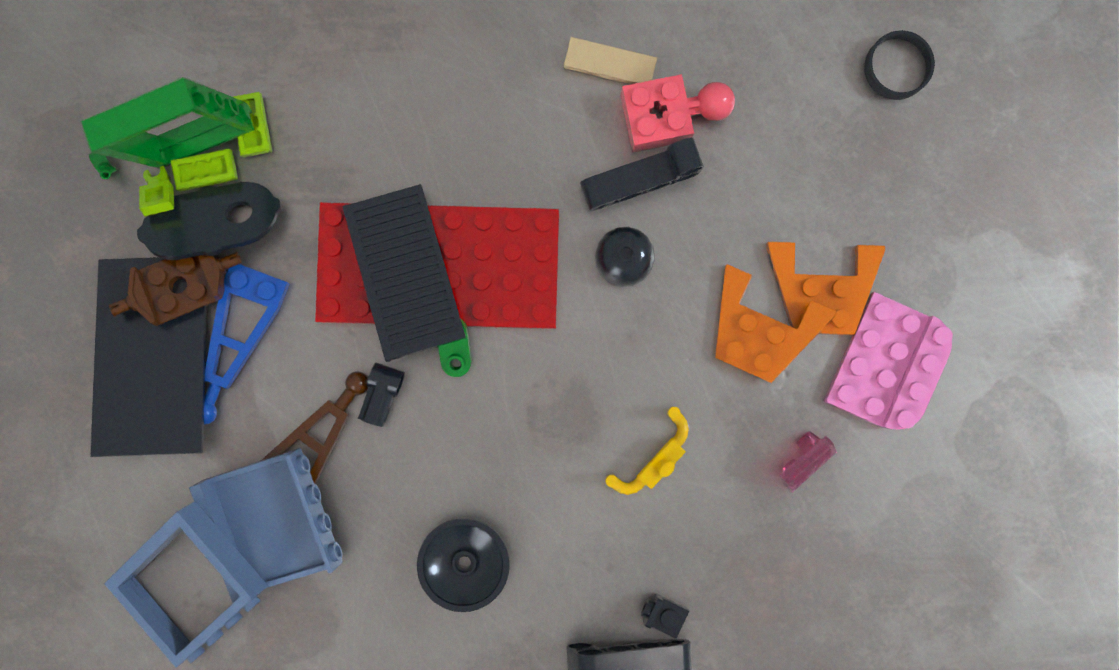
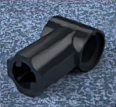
M376 362L368 377V391L358 419L372 425L384 427L393 399L397 397L401 389L405 372Z

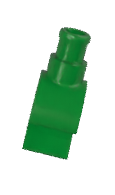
M97 153L89 154L91 163L102 179H109L112 173L119 170L118 167L109 161L107 156Z

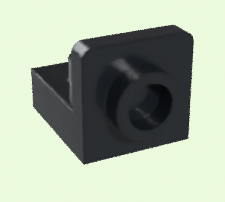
M655 593L652 600L648 598L645 602L641 616L644 617L643 623L645 627L650 629L653 627L677 639L689 609Z

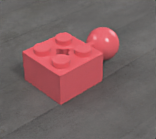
M682 74L622 86L620 95L632 153L669 146L677 141L691 138L694 135L692 115L701 114L710 121H720L727 118L735 106V96L732 89L721 82L709 83L699 91L698 96L687 98ZM652 110H659L662 112V116L657 119L656 114L650 113H652Z

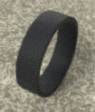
M904 30L893 31L882 36L871 47L864 63V72L870 87L882 97L892 100L906 99L918 93L928 84L935 68L934 54L929 44L916 33ZM900 39L912 43L919 49L925 60L926 71L924 79L918 88L908 92H896L886 88L879 82L872 65L873 54L879 44L887 40Z

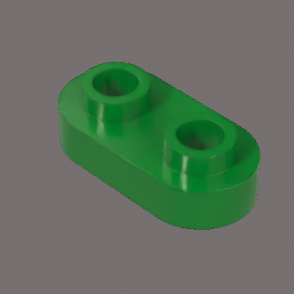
M462 319L461 322L466 339L438 346L441 367L447 375L452 377L465 375L472 363L468 329ZM452 359H458L461 362V365L455 367L451 364L450 361Z

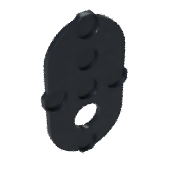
M238 182L218 187L205 186L195 192L174 196L173 210L146 216L142 225L137 229V237L152 254L162 259L180 260L204 254L214 256L218 255L222 250L249 245L263 238L274 226L277 216L282 212V206L278 198L274 197L266 187L257 183ZM238 205H247L252 208L251 216L244 222L232 223L227 219L230 210Z

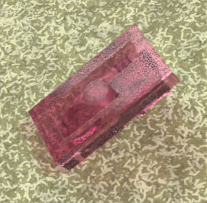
M808 431L797 441V445L804 453V456L801 455L797 460L792 459L783 467V473L780 475L784 485L792 493L837 453L834 443L827 436L821 439L811 431Z

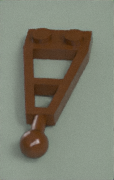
M360 371L350 373L345 380L346 389L335 403L328 400L262 460L285 453L300 440L319 454L310 471L312 480L316 484L349 417V414L344 410L356 395H362L368 390L367 375ZM328 413H331L337 419L325 443L322 444L310 435L308 431Z

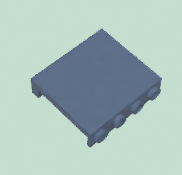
M301 448L203 479L189 487L193 500L196 501L266 582L268 587L324 570L332 573L343 562L342 549L339 543L335 542L331 531V519L323 510L321 492L312 480L310 462L303 455ZM224 579L225 585L227 587L228 593L233 603L240 596Z

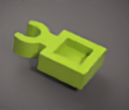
M160 166L159 174L152 177L149 170L143 172V178L148 185L139 187V209L144 216L174 209V187L164 166Z

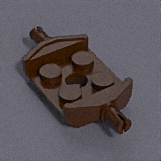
M238 251L221 259L204 254L180 260L164 259L140 270L132 267L130 268L128 295L122 300L109 304L110 311L113 316H117L120 313L133 309L138 311L151 324L158 326L222 299L224 294V274L227 273L225 269L242 264L241 256ZM180 279H185L187 282L186 289L182 293H174V283Z

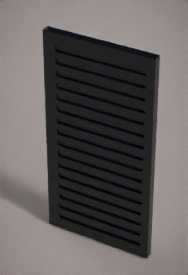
M415 185L342 206L385 361L390 362L394 359L466 339L422 185Z

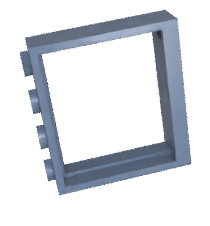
M196 501L177 511L104 583L176 668L186 660L191 664L206 651L202 646L206 643L210 647L224 635L221 629L225 626L229 630L243 618L240 611L245 609L246 612H249L261 601L257 596L268 587L266 582ZM182 531L240 596L191 642L135 578Z

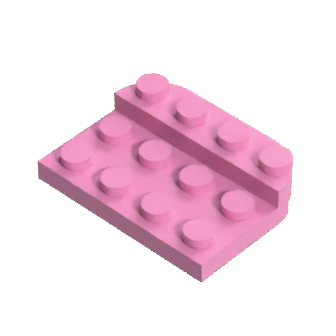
M872 292L863 310L856 333L851 337L824 402L882 428L898 430L913 427L924 415L950 356L953 338L952 331L935 316H927L883 295Z

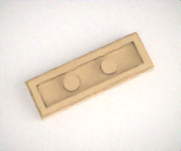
M571 37L564 68L627 84H635L652 80L657 57Z

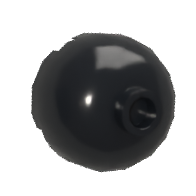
M631 227L615 228L607 232L598 242L595 252L596 267L600 275L610 283L620 287L634 286L643 281L651 272L655 261L654 247L649 238L638 229Z

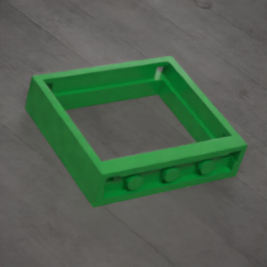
M184 77L81 121L92 153L155 168H160V166L167 167L171 165V160L191 157L255 130L249 115L252 113V110L247 103ZM191 112L203 116L160 135L146 132Z

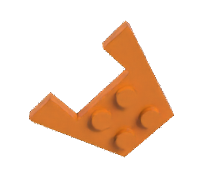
M767 242L766 249L768 254H770L773 272L781 290V298L790 326L795 329L799 328L812 300L837 311L835 317L819 334L855 335L882 261L885 246H855V276L795 274V243Z
M727 264L724 274L715 358L772 383L835 317L837 311L811 300L799 328L795 329L740 305L752 275Z

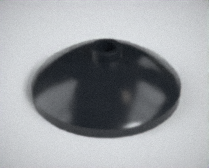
M458 518L442 523L426 537L418 553L417 574L424 592L437 605L450 611L471 612L487 606L498 597L508 579L510 563L504 541L493 528L478 520ZM468 557L471 564L467 567L462 566L460 558Z

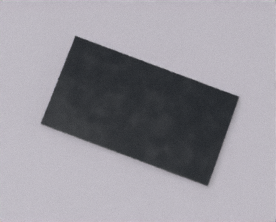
M162 258L98 259L90 457L203 453L207 305L158 326L151 324L144 316L133 309L113 316L109 308V304L122 300L128 295L130 268L136 267L140 270L164 260ZM180 279L176 281L173 285V292L176 294L182 293L187 287L186 280Z

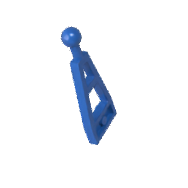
M240 264L228 269L224 278V294L217 303L205 367V381L210 382L205 394L204 425L210 424L216 419L217 409L215 403L221 388L229 389L277 316L290 283ZM232 294L268 307L245 343L224 336ZM222 345L239 351L223 377L216 375Z

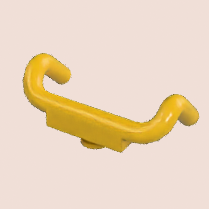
M669 407L667 409V416L677 427L675 436L662 447L632 482L626 483L616 475L608 474L605 477L607 486L620 494L630 495L637 493L645 485L652 489L662 477L672 474L675 463L686 452L681 446L686 441L689 432L688 422L679 408Z

